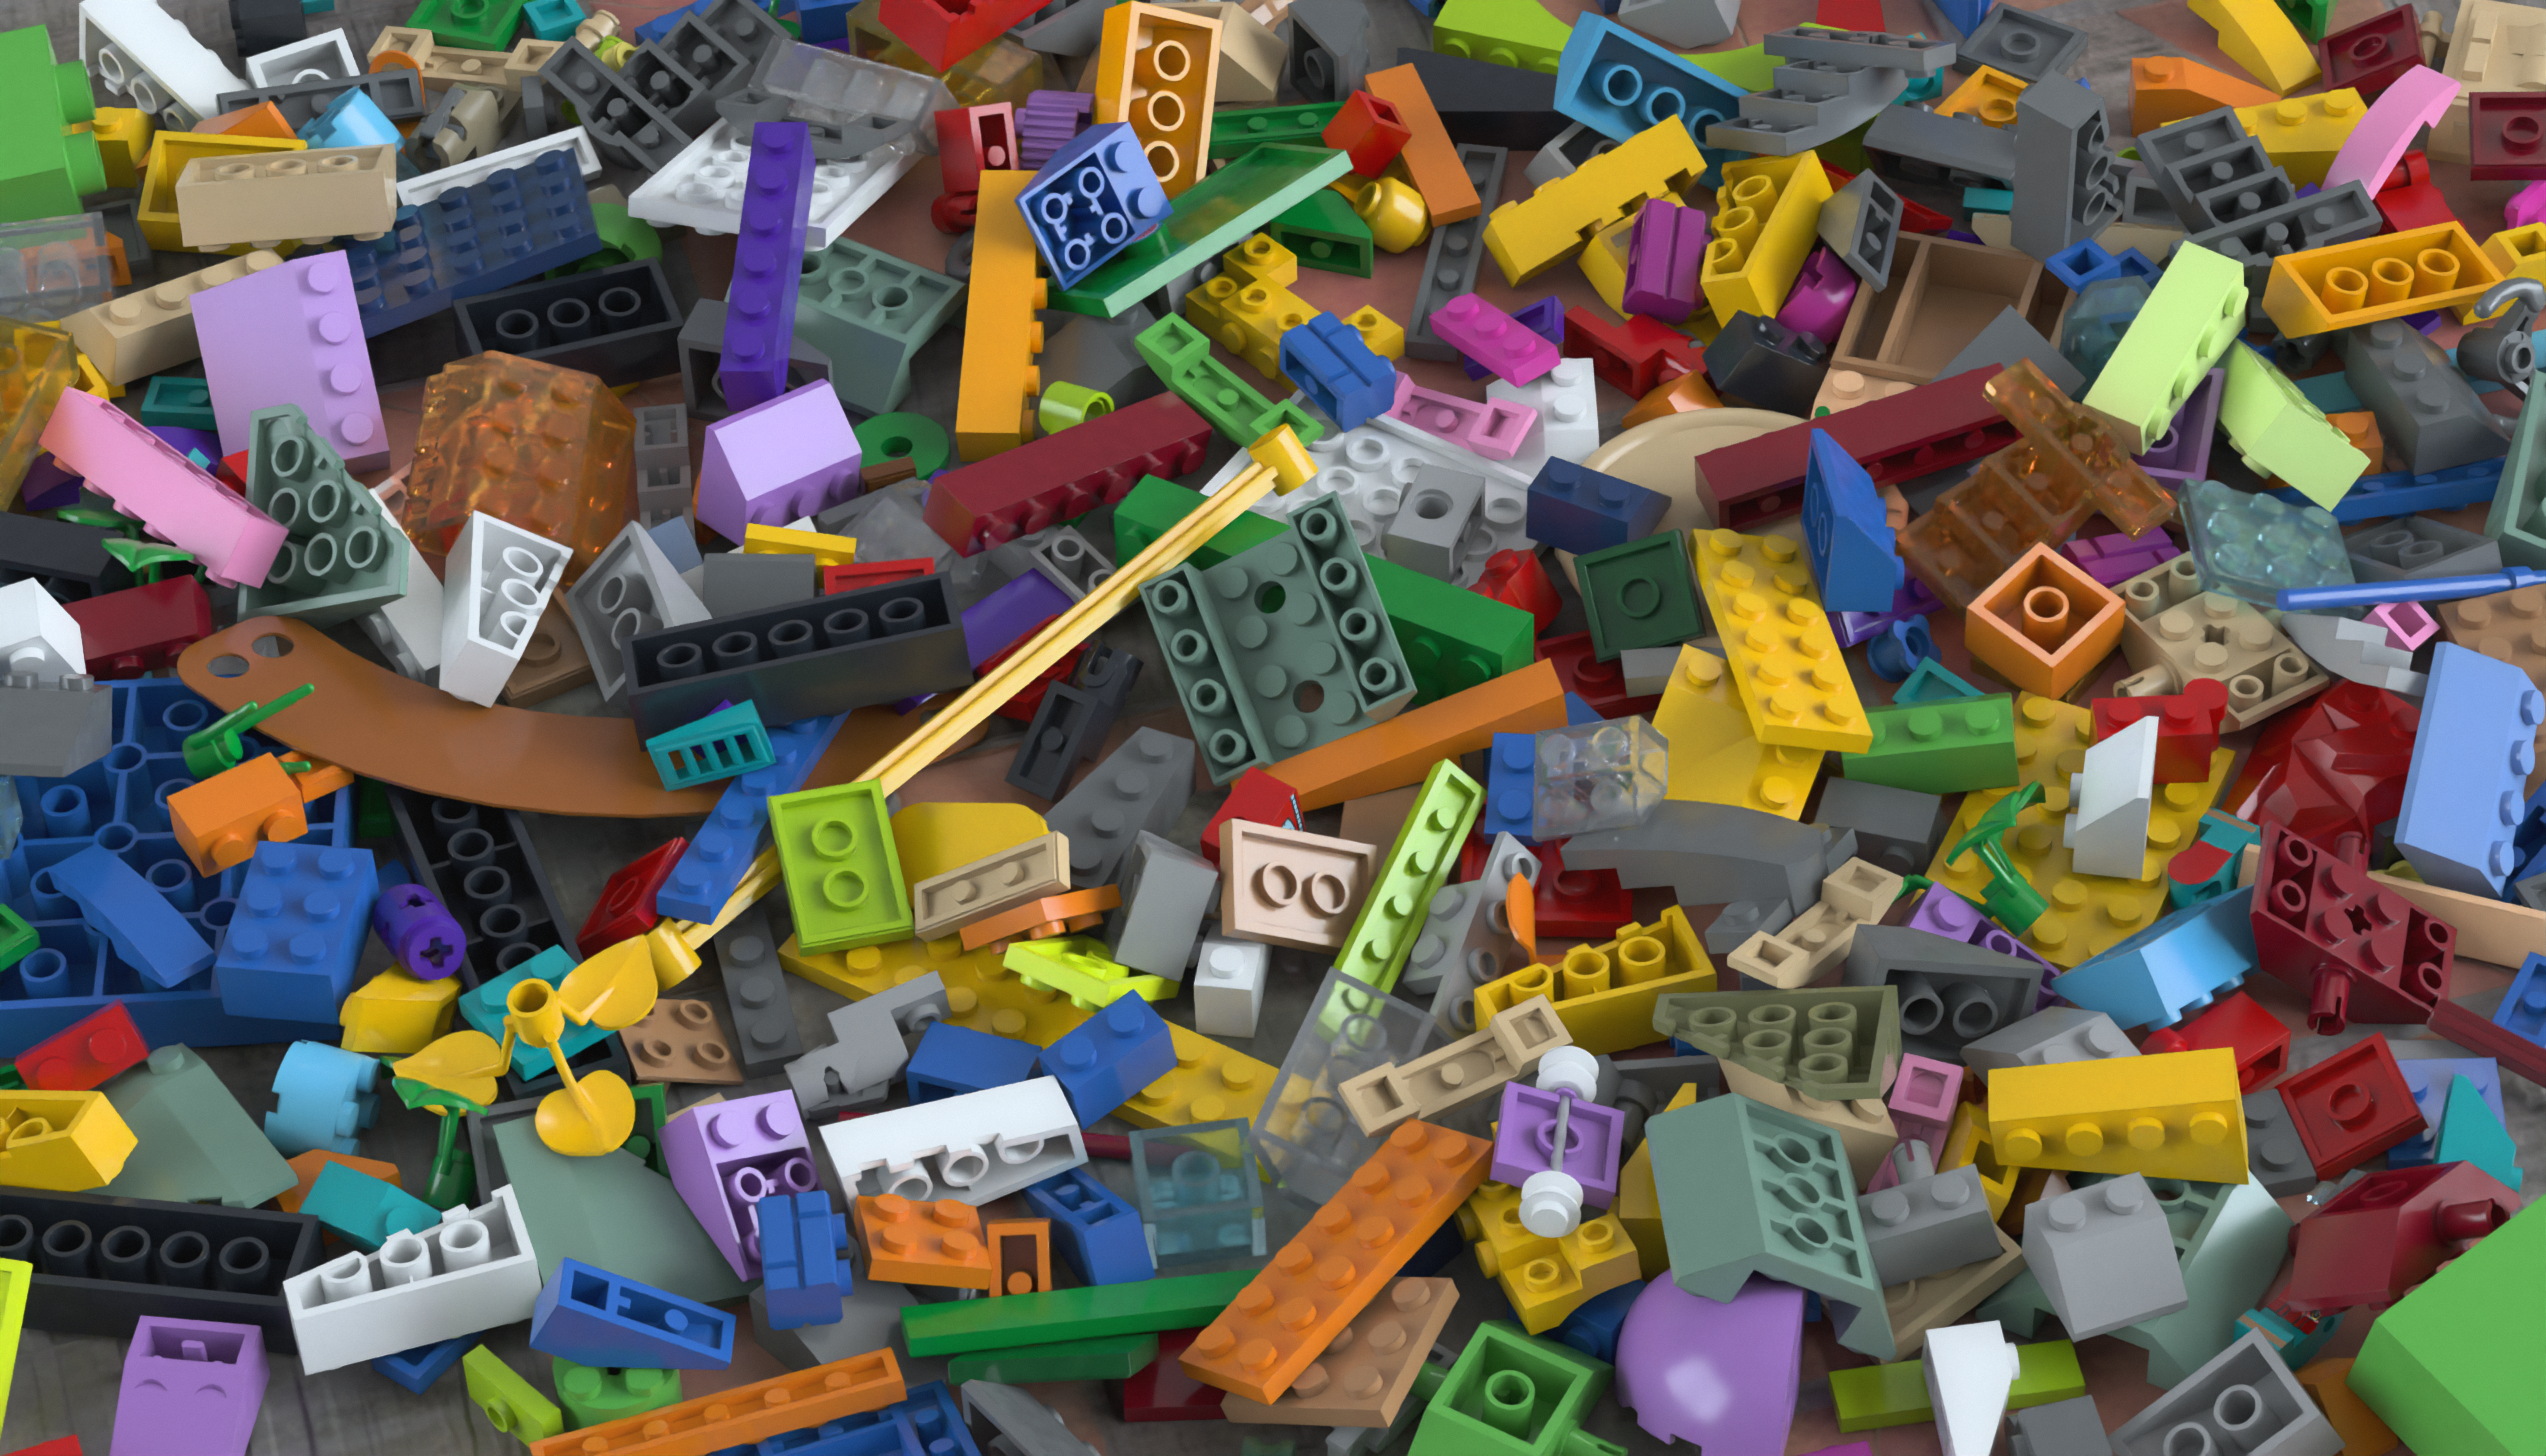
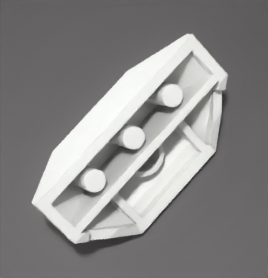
M1593 358L1560 359V365L1519 388L1503 378L1486 386L1487 403L1490 397H1495L1532 407L1538 413L1514 456L1505 460L1493 461L1535 478L1551 456L1581 465L1599 448Z

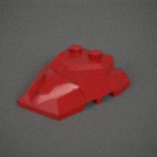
M2345 677L2334 683L2330 681L2329 687L2271 715L2240 776L2225 800L2221 811L2258 825L2260 827L2261 841L2264 825L2273 820L2334 856L2335 838L2343 832L2354 831L2362 833L2359 850H2361L2362 840L2366 837L2371 840L2373 846L2374 826L2395 818L2400 814L2422 711L2382 688L2357 683Z

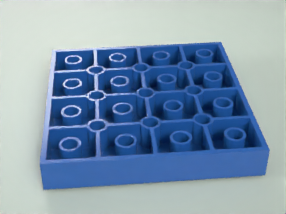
M241 673V674H223V675H215V676L223 677V678H233V677H238V676H240V675H242V674H244V673ZM179 677L94 682V684L112 685L111 753L64 778L0 775V904L4 903L38 931L41 943L39 948L0 972V1058L18 1056L119 998L123 1001L150 1050H156L164 1046H175L181 1042L188 1048L300 1042L301 1039L307 1041L341 1039L342 1025L225 1015L215 964L166 989L119 959L111 938L86 923L79 903L54 888L47 869L98 843L123 860L149 882L188 921L218 958L252 858L204 878L174 836L166 798L204 781L197 779L188 768L183 755V741L188 736L205 730L228 714L185 686ZM249 728L237 735L242 745L243 755L241 759L236 760L234 767L269 752L277 758L294 749L253 728ZM353 773L354 783L306 804L303 803L308 833L286 843L356 848L361 775Z

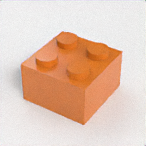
M2039 542L1967 606L1964 648L2026 692L2046 697L2052 701L2059 700L2122 642L2126 601L2048 546Z

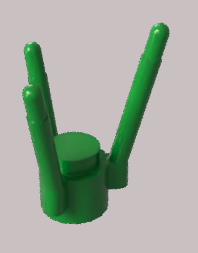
M306 683L257 709V702L251 700L205 730L185 738L182 745L183 755L192 774L199 780H205L234 768L236 760L241 759L243 755L242 745L237 735L314 692V685ZM308 761L279 763L287 775L308 772L311 769V764Z

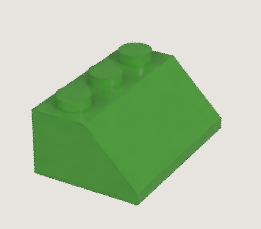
M2011 692L1865 707L1863 710L1873 733L1868 753L1841 752L1845 779L1932 795L2020 785Z

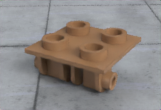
M656 998L651 1011L643 1019L631 1026L616 1031V1035L628 1059L633 1085L664 1082L665 1098L671 1082L742 1085L744 1082L710 1002L692 999L673 1000Z

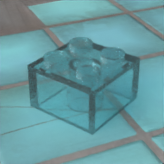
M1248 1117L1129 1132L1131 1176L1136 1209L1139 1213L1154 1269L1267 1254L1265 1209Z

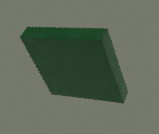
M1679 528L1573 558L1596 660L1600 666L1620 662V650L1674 647L1685 642L1707 637L1683 532Z

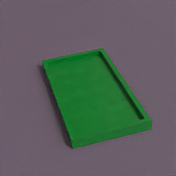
M1274 142L1259 144L1168 200L1174 212L1165 218L1164 222L1172 238L1162 248L1134 259L1124 258L1121 251H1119L1065 291L1059 290L1051 272L1042 277L1047 278L1048 283L1047 309L1113 318L1352 170L1353 166L1347 151Z

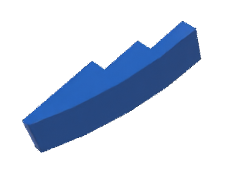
M96 843L47 869L54 888L79 903L86 923L111 938L118 958L166 989L216 963L217 957L215 952L188 921L149 882L100 844Z

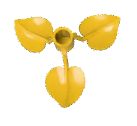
M643 934L635 936L594 955L567 975L559 991H554L548 982L537 978L526 979L517 983L507 996L506 1002L510 1015H506L503 1018L505 1034L501 1051L496 1041L483 1032L474 1030L455 1032L432 1042L413 1056L394 1062L393 1069L396 1076L420 1080L436 1088L457 1092L482 1106L490 1105L495 1100L498 1091L495 1077L503 1076L508 1072L516 1033H518L520 1039L526 1044L536 1048L547 1047L566 1086L565 1089H560L547 1095L538 1106L535 1125L543 1143L551 1150L568 1156H603L607 1152H613L625 1142L634 1125L636 1110L632 1093L623 1079L608 1070L594 1071L577 1083L557 1040L560 1038L565 1025L563 1015L577 1026H584L591 1020L601 1030L615 1031L637 1023L651 1011L656 1002L658 983L646 937ZM442 1105L422 1106L438 1115H448L447 1110ZM460 1108L459 1117L467 1116L466 1109Z

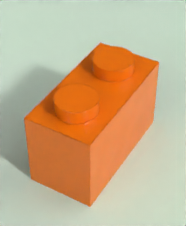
M271 752L166 797L174 836L204 878L252 858L258 841L286 843L308 833L301 792Z

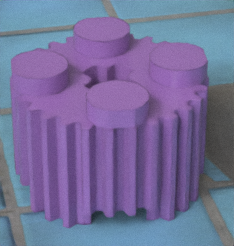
M1037 89L1033 93H1029L1026 109L1017 108L1014 119L1015 138L1023 139L1022 157H1018L1020 171H1039L1058 149L1091 127L1095 93Z

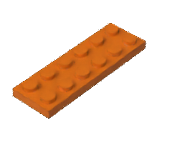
M1409 1117L1401 1126L1393 1131L1391 1137L1364 1165L1354 1172L1349 1181L1315 1213L1314 1217L1286 1246L1278 1251L1275 1258L1248 1286L1238 1293L1231 1304L1198 1335L1197 1339L1177 1359L1186 1377L1271 1406L1491 1173L1495 1142Z

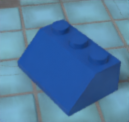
M1811 428L1800 524L1825 612H1892L1894 590H1902L1904 584V561L1902 556H1895L1894 528L1886 527L1887 509L1885 498L1877 497L1872 477L1822 428Z

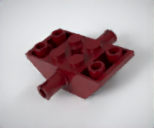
M2270 820L2264 825L2250 909V920L2260 969L2312 999L2310 1013L2307 1017V1025L2309 1029L2314 1030L2317 1028L2318 1018L2320 1017L2319 1028L2317 1029V1034L2335 1036L2342 1033L2345 1029L2346 1019L2353 1023L2427 1025L2429 1014L2435 1004L2440 999L2448 1000L2457 929L2366 876L2372 842L2368 837L2364 838L2361 850H2359L2362 833L2348 831L2339 834L2335 838L2334 856L2282 825Z
M2467 1160L2367 1173L2301 1220V1223H2296V1226L2290 1228L2288 1246L2292 1256L2295 1258L2288 1300L2292 1313L2318 1310L2320 1316L2326 1317L2345 1312L2355 1305L2368 1304L2369 1309L2372 1311L2394 1306L2405 1297L2404 1291L2411 1286L2426 1282L2438 1273L2437 1267L2442 1263L2459 1258L2471 1249L2469 1243L2473 1240L2486 1238L2509 1221L2510 1213L2522 1205L2518 1193Z

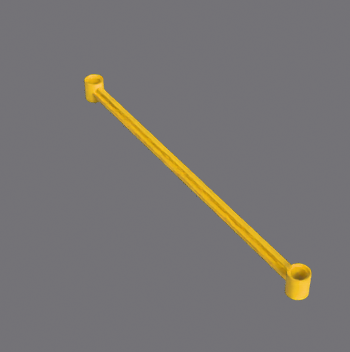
M1282 424L1256 440L1247 449V452L1254 461L1250 466L851 783L880 778L884 798H886L1141 594L1138 585L1173 569L1270 490L1273 489L1275 494L1280 497L1292 492L1311 479L1319 469L1289 424ZM775 843L754 859L712 925L678 919L674 923L671 917L663 915L657 918L652 929L643 933L649 945L659 992L672 988L691 975L702 963L694 950L783 880Z

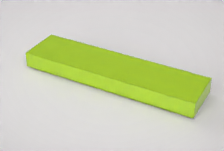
M2071 1339L2016 1346L2020 1376L2018 1380L2011 1381L2006 1410L2041 1406L2085 1396V1383ZM1921 1359L1828 1372V1389L1841 1433L1935 1420Z

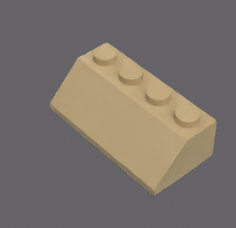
M395 143L190 158L175 186L183 247L198 246L199 251L217 252L229 248L230 243L250 242V246L253 248H269L281 244V240L301 238L304 244H322L331 241L333 236L353 234V238L360 241L381 238L385 235L384 232H391L397 217Z
M271 247L264 248L60 319V328L87 355L89 360L106 379L116 387L202 356L189 295L284 263V260Z

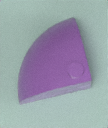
M1669 1268L1651 1281L1637 1296L1623 1322L1618 1339L1613 1382L1619 1404L1622 1407L1632 1406L1638 1412L1637 1424L1651 1435L1669 1445L1675 1442V1436L1702 1446L1701 1456H1783L1799 1397L1808 1289L1784 1280H1772L1761 1272L1753 1270L1733 1300L1725 1304L1705 1296H1693L1682 1288L1674 1286L1671 1268Z

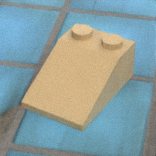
M1717 1057L1731 1092L1838 1130L1859 1190L1865 1191L1899 1139L1882 1098L1818 1101L1804 1095L1803 1092L1774 1082L1747 1070V1068Z

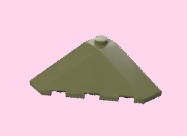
M1897 985L1658 994L1653 1015V1029L1655 1031L1692 1044L1697 1049L1718 1058L1734 1062L1774 1082L1803 1092L1804 1095L1818 1101L1881 1099L1899 1073L1902 1041Z

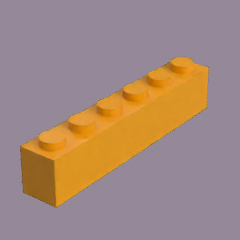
M980 171L955 430L961 462H979L1025 445L1026 442L1035 441L1036 413L1035 410H1029L1030 397H1039L1040 369L1039 365H1033L1034 353H1043L1044 326L1042 321H1037L1038 309H1047L1048 283L1047 278H1041L1042 266H1047L1014 199L1039 171Z

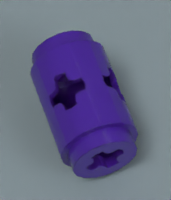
M399 884L389 888L380 896L373 914L374 930L378 938L409 975L419 980H441L450 976L459 968L466 949L465 934L461 926L429 889L418 884Z

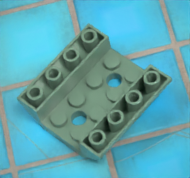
M839 235L827 248L820 251H804L793 334L831 358L834 390L841 407L869 418L893 412L912 392L909 359L944 323L965 330L970 284ZM732 280L728 288L724 302L729 303Z
M1336 490L1287 513L1286 517L1291 529L1201 572L1188 562H1185L1138 585L1211 779L1217 787L1230 785L1231 781L1243 777L1251 766L1262 770L1287 758L1394 718L1418 692L1341 497ZM1282 586L1286 593L1284 605L1275 613H1264L1261 606L1263 595L1271 587ZM1321 685L1325 695L1322 705L1314 712H1303L1300 707L1302 693L1309 686Z
M1734 1092L1650 1116L1644 1127L1674 1286L1682 1288L1687 1293L1696 1297L1705 1296L1729 1304L1752 1271H1759L1772 1280H1784L1815 1291L1820 1296L1828 1299L1837 1343L1844 1345L1855 1353H1867L1891 1362L1897 1354L1880 1276L1867 1243L1857 1197L1861 1196V1192L1839 1131Z
M2071 1171L2065 1176V1179L2072 1191L2124 1175ZM2250 1171L2249 1185L2142 1176L2153 1194L2161 1190H2169L2179 1196V1198L2172 1201H2163L2157 1198L2156 1200L2166 1214L2188 1296V1308L2106 1332L2105 1334L2150 1350L2146 1381L2149 1384L2170 1391L2233 1344L2235 1321L2251 1308L2257 1310L2290 1251L2288 1233L2290 1228L2296 1225ZM2023 1233L2016 1242L2020 1248H2022ZM2027 1266L2018 1275L1981 1301L1976 1309L1975 1318L1985 1322L1999 1320L2001 1328L2032 1339L2047 1313L2049 1312L2057 1315L2030 1267Z

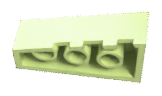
M2186 240L2183 242L2083 400L2084 433L2142 457L2155 440L2159 441L2163 438L2177 411L2246 325L2245 304L2248 298V288L2244 287L2243 263Z
M2235 337L2213 366L2214 368L2225 369L2215 426L2230 438L2228 443L2243 455L2241 460L2254 472L2265 479H2268L2272 473L2276 474L2331 513L2371 460L2362 451L2350 445L2349 442L2351 440L2336 427L2333 428L2325 420L2327 416L2304 397L2305 394L2276 365Z

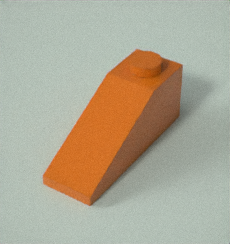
M2153 56L2150 58H2131L2128 113L2132 138L2160 128V123L2195 117L2228 105L2235 109L2281 101L2279 94L2184 57Z

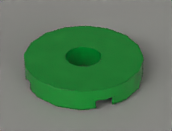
M889 412L871 417L853 429V433L862 450L860 468L911 456L916 466L917 480L923 486L937 469L946 470V465L948 462L950 463V440L944 428L930 417L912 412ZM895 452L907 453V455L902 457L887 456ZM859 473V486L861 487V483H860V473Z

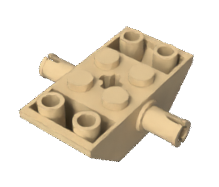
M1187 0L1185 3H1146L1223 21L1214 102L1239 101L1241 104L1252 106L1266 101H1274L1289 58V46L1236 2H1208L1206 0L1194 2V0ZM1101 41L1090 55L1076 92L1095 93Z
M2191 550L2109 589L2126 601L2123 636L2120 645L2134 674L2127 679H2121L2114 683V697L2182 695L2184 687L2194 679H2215L2224 684L2229 692L2227 715L2220 722L2219 734L2242 730L2330 686V677L2287 639L2290 637V634L2281 625L2283 613L2312 615L2311 610L2280 611L2276 606L2260 613Z

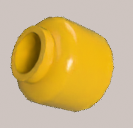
M1392 177L1366 184L1357 195L1352 209L1373 232V244L1392 254L1402 253L1412 245L1419 246L1425 240L1431 228V223L1428 219V209L1422 195Z

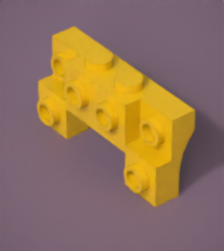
M1260 232L1223 255L1224 271L1185 295L1186 319L1222 343L1229 352L1239 355L1259 369L1265 377L1273 379L1294 394L1299 388L1279 369L1280 338L1283 333L1302 323L1306 326L1310 319L1322 313L1285 288L1297 280V256L1263 232ZM1367 304L1341 321L1345 326L1348 324L1354 325L1361 333L1364 344L1376 356L1384 355L1392 362L1404 354V329Z
M1498 1121L1491 1123L1493 1142L1496 1140ZM1490 1173L1453 1213L1463 1240L1466 1242L1473 1239L1476 1243L1474 1245L1475 1253L1484 1276L1487 1279L1496 1277L1530 1336L1559 1326L1570 1313L1594 1296L1642 1278L1637 1249L1614 1212L1580 1224L1573 1232L1566 1236L1557 1238L1542 1237L1529 1231L1520 1220L1519 1207L1522 1202V1188L1491 1180Z

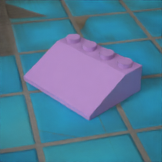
M345 250L293 259L189 295L223 457L249 449L251 411L293 403L298 405L307 415V423L316 435L325 438L345 462L344 469L349 475L390 468V450Z

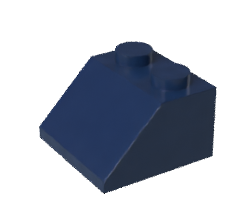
M1551 456L1527 488L1525 537L1581 556L1650 536L1671 507L1672 497Z

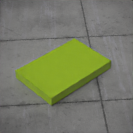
M880 778L767 797V811L800 957L914 938L915 927Z

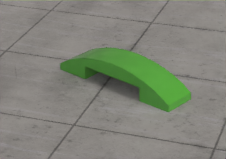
M1173 311L1135 337V347L1162 382L1216 431L1236 444L1248 449L1264 434L1285 423L1289 424L1304 448L1324 435V427L1287 398L1274 405L1210 356V340Z

